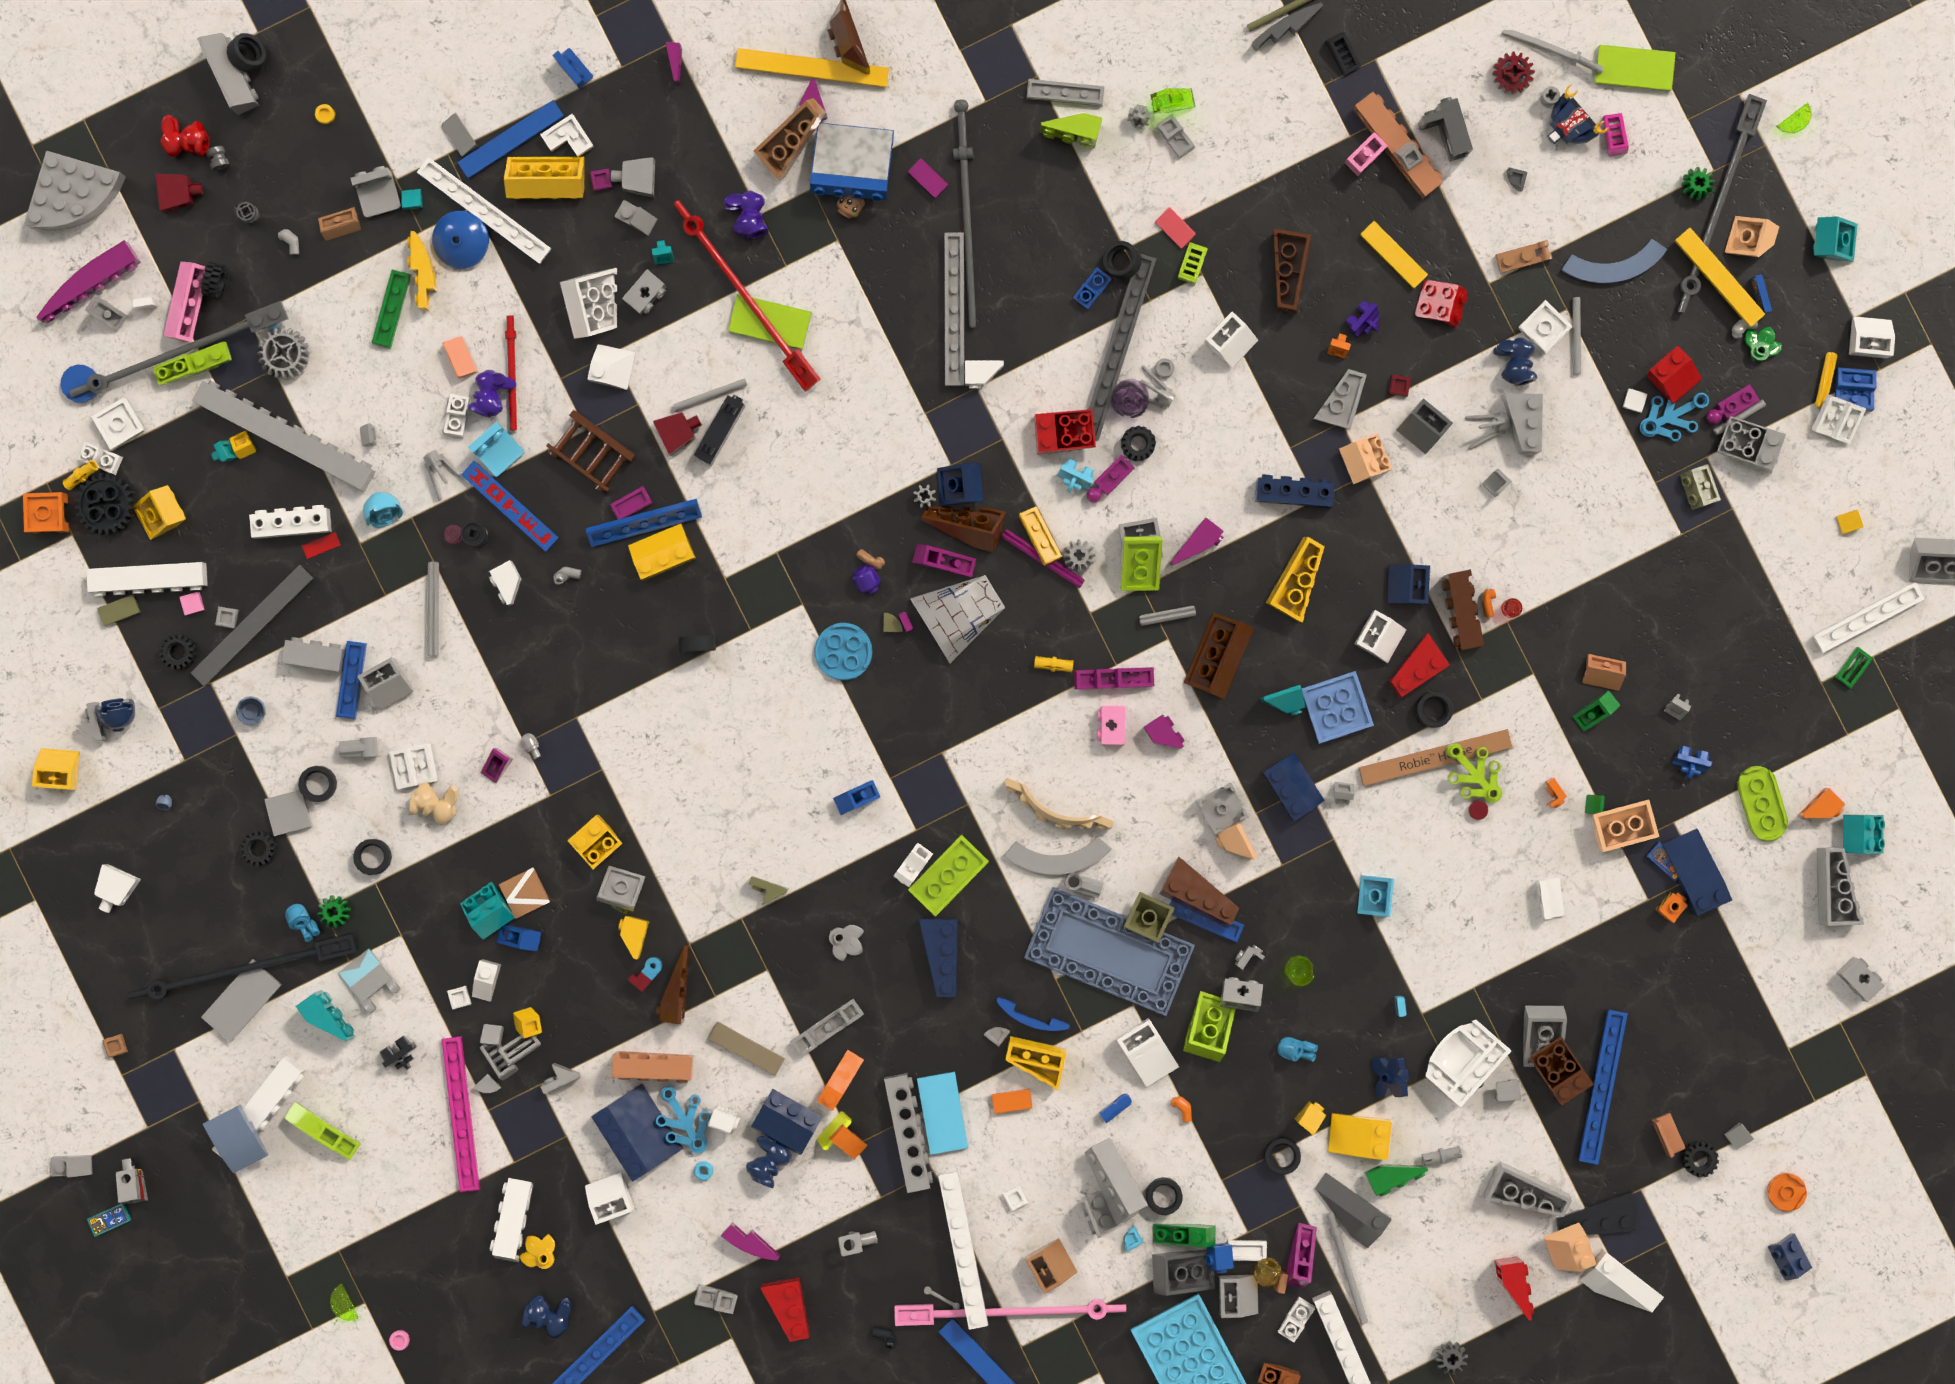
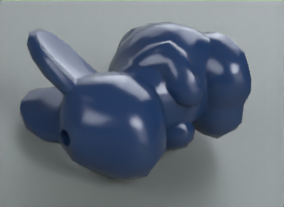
M1516 338L1513 341L1503 340L1497 344V347L1493 350L1494 355L1511 357V360L1506 364L1501 373L1504 380L1515 386H1521L1538 379L1537 374L1531 371L1533 362L1528 360L1535 352L1533 343L1524 338Z
M760 1136L756 1139V1142L761 1149L766 1151V1156L747 1162L746 1169L753 1181L773 1189V1177L778 1175L777 1168L788 1165L792 1161V1154L787 1147L780 1143L774 1142L769 1137Z
M536 1295L525 1305L522 1328H527L531 1324L534 1325L535 1329H540L544 1326L548 1336L558 1338L568 1329V1318L571 1309L570 1299L565 1297L559 1303L556 1312H552L542 1295Z

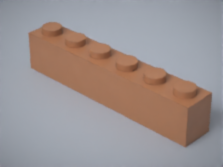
M1372 92L1357 103L1353 110L1372 134L1375 132L1388 145L1385 152L1419 196L1424 199L1442 185L1443 177L1438 170H1434L1430 166L1431 161L1425 154H1421L1423 161L1410 170H1406L1396 156L1395 151L1409 141L1414 143L1418 149L1419 146L1415 140H1410L1407 136L1406 128L1396 122V116L1392 110L1386 109L1383 105L1384 100L1382 97Z

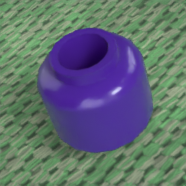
M863 565L853 572L852 581L860 593L868 592V594H872L878 590L877 586L880 584L881 579L873 567Z

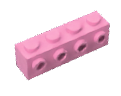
M180 262L163 336L178 341L192 342L203 296L201 293V281L203 279V272L205 273V266L191 262Z

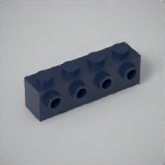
M1262 474L1256 481L1255 502L1332 508L1335 484L1330 483V480L1319 479V482H1311V478H1300V481L1292 480L1290 476H1281V479H1273V475Z

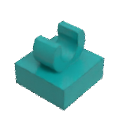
M665 240L657 241L658 248L652 249L655 265L674 262L671 246L666 247Z
M229 440L219 441L214 444L216 451L211 454L214 461L219 459L222 462L237 458Z

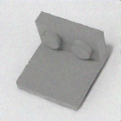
M1101 1190L1083 1197L1084 1202L1081 1203V1207L1085 1217H1090L1088 1225L1092 1235L1096 1234L1100 1238L1101 1232L1118 1226L1114 1222Z

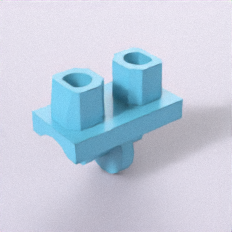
M1068 459L1065 464H1062L1057 476L1064 479L1063 484L1069 486L1067 489L1069 493L1072 488L1078 491L1081 488L1089 490L1094 479L1092 478L1094 470L1084 467L1081 473L1075 470L1078 463L1072 459Z

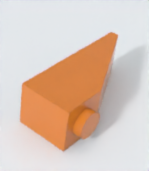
M847 1050L818 1097L817 1102L833 1111L864 1059Z

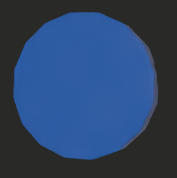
M77 364L69 367L61 377L60 386L63 394L76 403H85L93 399L97 393L88 391L71 397L69 390L87 384L88 378L96 374V372L86 365ZM95 380L94 385L98 387L100 383L98 380Z

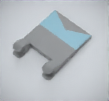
M367 949L339 972L369 1013L377 1009L369 997L385 984L392 993H397L401 990L400 986L392 979L370 949Z

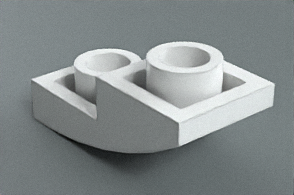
M450 394L444 435L464 437L469 397Z
M84 442L78 456V460L85 463L89 460H94L100 469L116 475L123 459L119 455Z
M1298 1297L1281 1324L1278 1333L1295 1342L1304 1329L1305 1323L1315 1310V1306Z

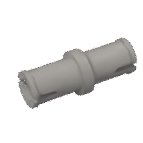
M1460 1146L1444 1150L1439 1148L1438 1151L1421 1154V1157L1423 1158L1424 1166L1439 1162L1444 1164L1448 1160L1462 1158V1154H1460L1462 1152Z

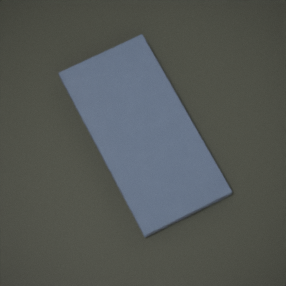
M1052 887L1024 958L1167 1016L1195 945L1165 932L1158 943L1125 928L1126 916Z

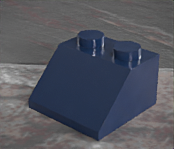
M961 463L937 468L940 506L971 504L983 501L980 463Z

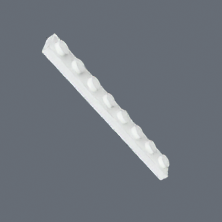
M429 157L417 171L419 175L470 213L476 215L482 222L537 263L541 264L551 251L549 246Z

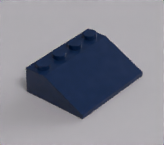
M643 1083L591 1116L632 1182L683 1149L680 1143L667 1142L666 1134L672 1131L669 1126L660 1127L656 1124V1118L662 1115ZM664 1117L658 1119L659 1124H664L666 1121ZM669 1134L668 1139L670 1141L675 1140V1135Z

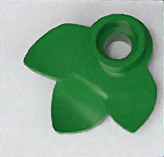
M1771 327L1763 328L1759 333L1752 329L1747 330L1745 343L1751 349L1750 354L1753 360L1758 362L1765 361L1769 356H1776L1781 351L1782 344L1774 341L1775 333Z

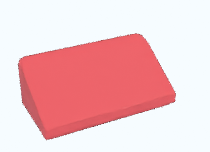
M1170 207L1155 221L1181 249L1196 235Z

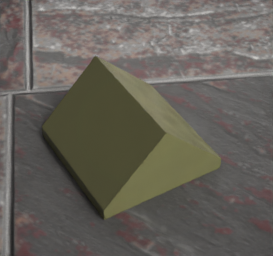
M1139 892L1130 909L1124 927L1159 943L1175 907Z

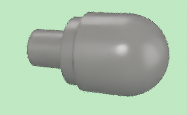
M530 733L523 735L521 744L527 753H531L534 759L541 757L538 751L539 743L535 736Z

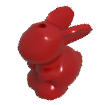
M170 115L163 118L161 122L163 135L160 144L166 155L175 157L184 149V151L189 153L195 152L202 157L206 156L205 151L209 149L210 139L200 121L193 122L185 127L182 132H179L177 118H172Z

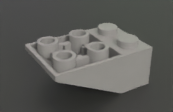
M1730 416L1717 452L1752 468L1772 474L1786 434Z

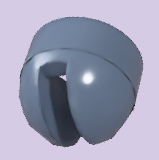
M160 795L155 806L160 810L168 811L171 809L172 799L168 795Z

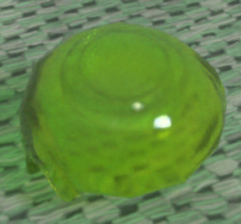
M1297 955L1291 957L1285 965V976L1296 986L1308 985L1314 978L1313 964L1305 956Z

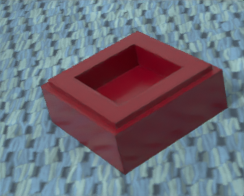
M1392 374L1388 394L1408 397L1411 378Z

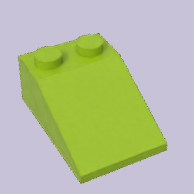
M1200 991L1183 1051L1220 1062L1226 1053L1235 1009L1221 1007V997Z

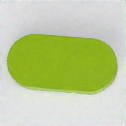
M1752 766L1745 769L1738 778L1737 788L1750 831L1760 840H1777L1782 837L1787 829L1788 817L1776 777L1765 767Z

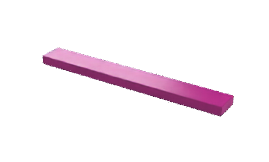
M462 1036L443 1038L442 1047L460 1192L479 1190L480 1184Z

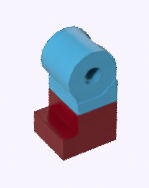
M657 957L649 958L638 976L632 974L628 981L641 992H644L661 971L662 961Z

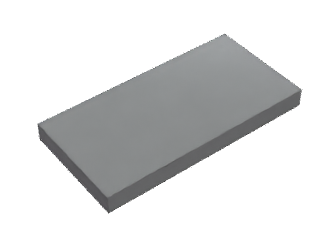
M264 968L240 973L201 1018L230 1043L282 984Z

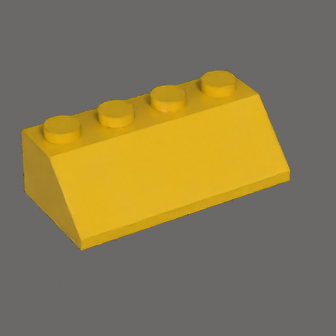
M508 157L504 175L506 198H583L584 157Z

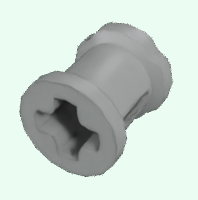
M1553 86L1547 87L1540 96L1541 104L1545 107H1552L1560 98L1559 90ZM1548 93L1550 96L1554 97L1552 100H1550L1549 97H1546Z

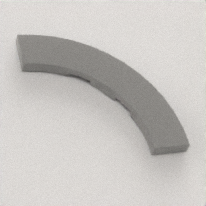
M1098 836L1082 849L1065 855L1036 853L1016 841L1004 856L1011 862L1029 871L1048 875H1061L1077 872L1095 864L1112 849Z

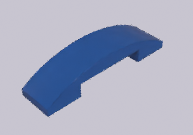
M999 996L996 999L1006 1013L1027 1026L1047 1031L1069 1029L1070 1025L1068 1023L1051 1017L1049 1024L1014 1011L1016 1003Z

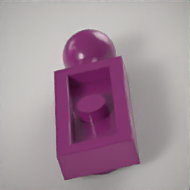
M1749 384L1716 404L1719 410H1710L1706 415L1708 423L1716 425L1721 421L1722 416L1727 421L1730 416L1734 417L1760 400Z
M1120 455L1094 481L1098 487L1087 491V500L1091 503L1099 502L1102 492L1108 496L1135 468Z

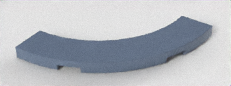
M1651 239L1636 255L1624 261L1610 264L1592 263L1572 254L1561 271L1581 281L1597 284L1618 283L1636 277L1648 270L1668 249Z

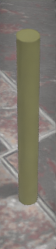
M1295 0L1247 24V28L1251 32L1312 0Z

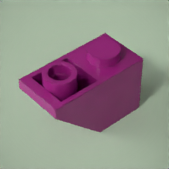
M1162 714L1143 727L1155 744L1179 749L1184 747L1182 743L1185 740L1179 732L1175 733L1172 728L1174 724L1169 716L1165 717Z

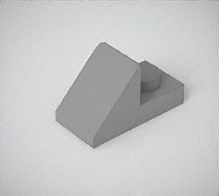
M623 200L614 216L649 236L658 220L641 207H636Z
M97 295L93 297L85 309L87 313L116 332L127 318V315Z
M99 702L87 703L85 715L90 720V723L76 725V727L96 740H107L104 726L100 724L96 716L95 706L97 704L99 706Z
M553 1063L552 1067L557 1075V1079L553 1076L544 1080L545 1084L541 1086L543 1094L579 1078L581 1074L575 1070Z
M92 1155L51 1157L52 1177L67 1176L68 1178L91 1175Z

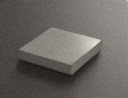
M300 790L264 799L274 836L312 827L306 800L300 793Z
M608 866L597 895V901L634 911L645 876Z

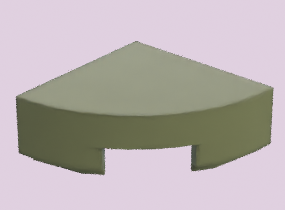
M884 613V632H903L900 621L894 615Z

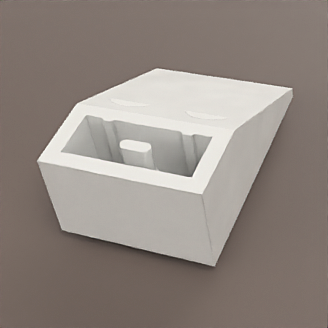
M1149 1018L1116 1038L1146 1087L1179 1067Z

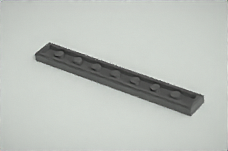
M299 565L191 674L203 686H206L314 578L302 565Z

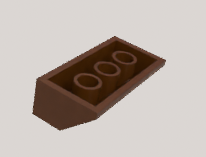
M1213 612L1184 683L1225 699L1254 628Z

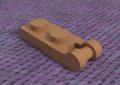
M1548 240L1496 254L1500 274L1553 259L1552 254L1548 250ZM1540 249L1542 256L1537 257L1535 250Z

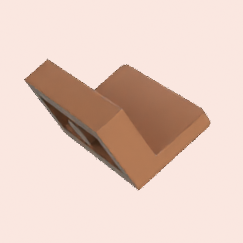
M1588 654L1582 683L1619 691L1626 676V662Z
M1669 1112L1651 1120L1667 1156L1672 1158L1675 1156L1674 1153L1686 1149Z

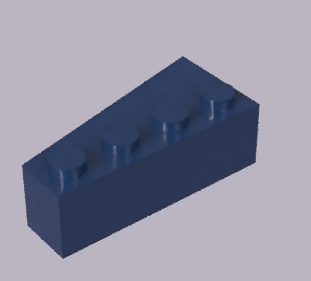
M919 918L937 997H956L958 919Z

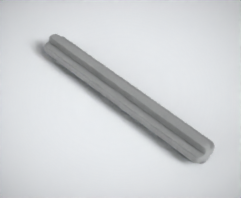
M428 562L427 655L430 657L439 655L438 562Z

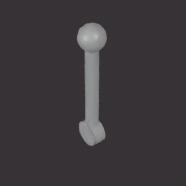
M929 1286L924 1288L925 1294L937 1297L953 1306L954 1310L960 1309L959 1303H954L937 1294Z

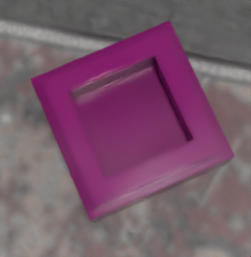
M609 168L590 172L594 192L613 188Z
M906 612L898 614L906 632L912 631L913 627Z

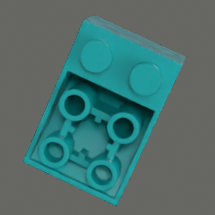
M320 990L295 1006L307 1023L345 1042L355 1037L353 1027L349 1023H345L342 1018L344 1016L338 1007L335 1008L331 1003L332 998L326 991Z

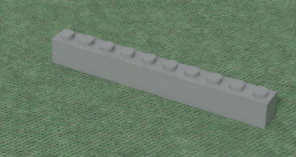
M211 380L209 383L201 382L192 399L193 402L364 492L366 491L376 472L371 469V464L363 460L361 463L355 461L354 455L346 451L344 454L338 452V447L329 442L326 446L320 442L321 438L311 433L310 437L303 433L304 429L295 424L293 428L288 426V421L279 416L276 419L269 416L270 411L262 407L259 410L252 407L253 402L245 398L242 401L237 399L236 393L228 389L225 392L220 390V385Z

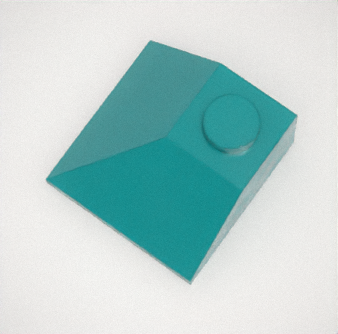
M1300 685L1260 698L1261 702L1285 714L1290 713L1291 716L1302 713L1301 709L1305 708Z

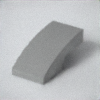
M1173 114L1157 124L1163 137L1179 159L1195 148V145L1186 135L1183 127Z
M698 1284L694 1304L733 1314L738 1295Z

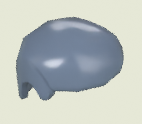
M248 696L239 701L236 707V714L243 724L252 726L263 720L266 709L264 703L259 698Z

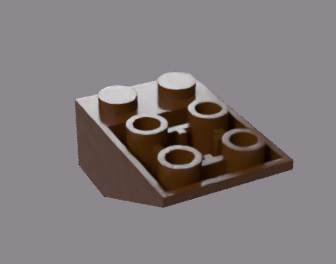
M1561 1036L1529 1057L1561 1106L1594 1085Z

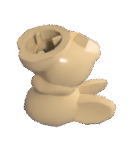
M424 782L412 792L409 815L417 814L419 811L424 816L432 813L436 823L440 825L447 824L456 816L457 787L454 785L450 786L445 792L443 799H439L429 783Z

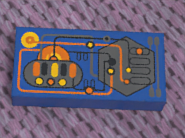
M1760 274L1752 277L1751 283L1757 304L1767 314L1772 311L1763 275Z
M1658 841L1645 856L1673 881H1676L1677 876L1664 846Z

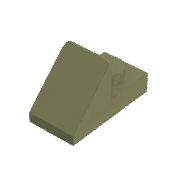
M751 876L749 884L753 885L752 889L763 892V889L767 890L762 905L787 893L789 889Z

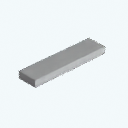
M1028 79L1027 99L1103 106L1104 86Z

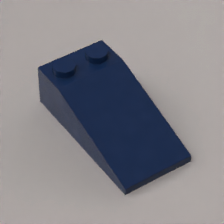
M1697 828L1662 843L1691 914L1698 916L1732 901L1726 883Z

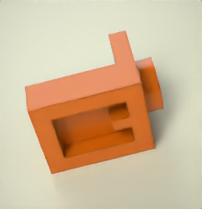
M1555 778L1545 781L1547 792L1551 797H1556L1547 805L1550 808L1553 806L1558 808L1565 803L1563 799L1567 796Z

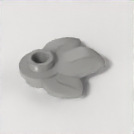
M855 925L832 929L829 933V941L833 945V955L843 961L847 954H861L863 949L858 938L863 934V929ZM841 934V940L837 941L836 936Z

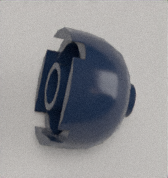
M123 698L110 699L101 702L102 706L100 707L98 704L95 706L96 716L100 724L107 729H113L114 732L123 731L124 727L129 726L135 718V703L132 699H129V702H123Z

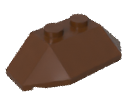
M840 0L829 22L830 29H827L830 40H834L836 44L833 47L836 57H840L843 64L866 75L870 74V66L846 0Z

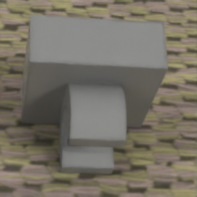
M1677 694L1666 705L1664 711L1681 720L1689 712L1691 706L1688 705V699L1683 702L1679 699L1680 695Z
M1334 782L1335 803L1338 804L1339 799H1345L1346 805H1349L1350 800L1354 799V784Z

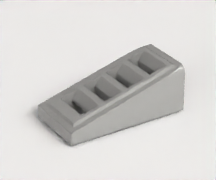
M482 1045L479 1048L499 1079L503 1081L518 1071L516 1065L513 1064L501 1072L502 1069L508 1066L507 1063L504 1061L497 1066V1063L503 1060L501 1055L492 1059L498 1053V1050L503 1047L502 1045L497 1046L490 1053H488V1050L493 1045Z

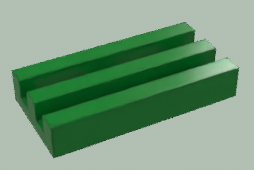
M1856 647L1834 678L1839 680L1848 689H1851L1873 660V657L1861 648ZM1860 653V656H1859V657L1857 658V660L1854 662V664H1853L1852 667L1849 669V671L1846 673V675L1842 678L1841 676L1844 674V672L1846 671V669L1849 667V665H1850V664L1852 663V661L1855 659V657L1857 656V654ZM1864 657L1867 658L1851 681L1848 682V678Z

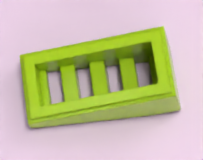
M1190 242L1177 279L1195 285L1208 248ZM1191 249L1202 252V255L1192 253ZM1189 256L1200 259L1199 263L1188 259ZM1186 263L1197 266V269L1186 266ZM1187 270L1195 273V275L1192 276L1183 272Z

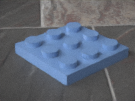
M1356 671L1302 688L1304 702L1318 744L1374 726Z

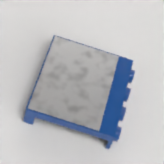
M819 123L813 155L810 193L816 195L828 194L835 197L852 196L855 199L867 198L874 201L887 200L894 130Z

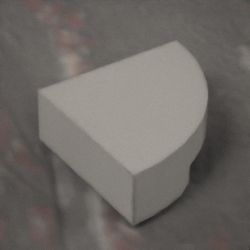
M994 1027L987 1030L983 1035L999 1047L1010 1033V1030L1003 1027Z
M488 1073L474 1088L482 1093H492L499 1090L501 1086Z

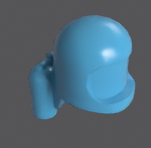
M293 904L287 908L285 917L289 927L293 930L300 929L306 942L313 939L312 936L320 934L316 921L310 920L309 914L303 905Z
M1291 1037L1281 1039L1278 1044V1053L1285 1059L1294 1062L1299 1058L1312 1062L1316 1059V1054H1314L1318 1050V1045L1308 1041L1302 1042Z

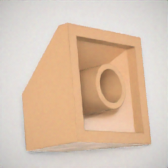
M1735 216L1725 253L1760 257L1774 245L1779 226L1768 219Z
M1235 823L1217 833L1218 837L1215 840L1220 849L1224 847L1226 851L1251 859L1257 858L1240 823Z

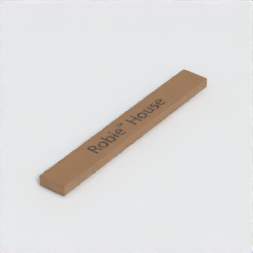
M1508 729L1455 742L1462 747V754L1467 759L1477 757L1476 749L1480 746L1487 748L1489 754L1513 748ZM1447 744L1358 768L1363 786L1459 761L1447 755L1446 748L1449 745ZM1458 748L1453 749L1454 755L1458 753ZM1484 749L1479 751L1480 756L1485 754Z

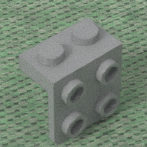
M384 166L376 167L373 169V172H359L355 174V177L350 178L352 185L357 190L362 211L366 218L400 209L401 203L392 172Z

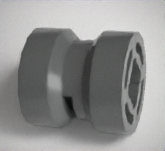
M224 146L212 147L205 151L207 158L210 159L211 163L209 165L212 171L222 170L230 165L228 159L224 156Z
M242 202L236 210L239 219L247 224H253L259 219V210L249 202Z

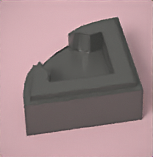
M1509 167L1507 171L1509 182L1517 190L1523 191L1527 172Z

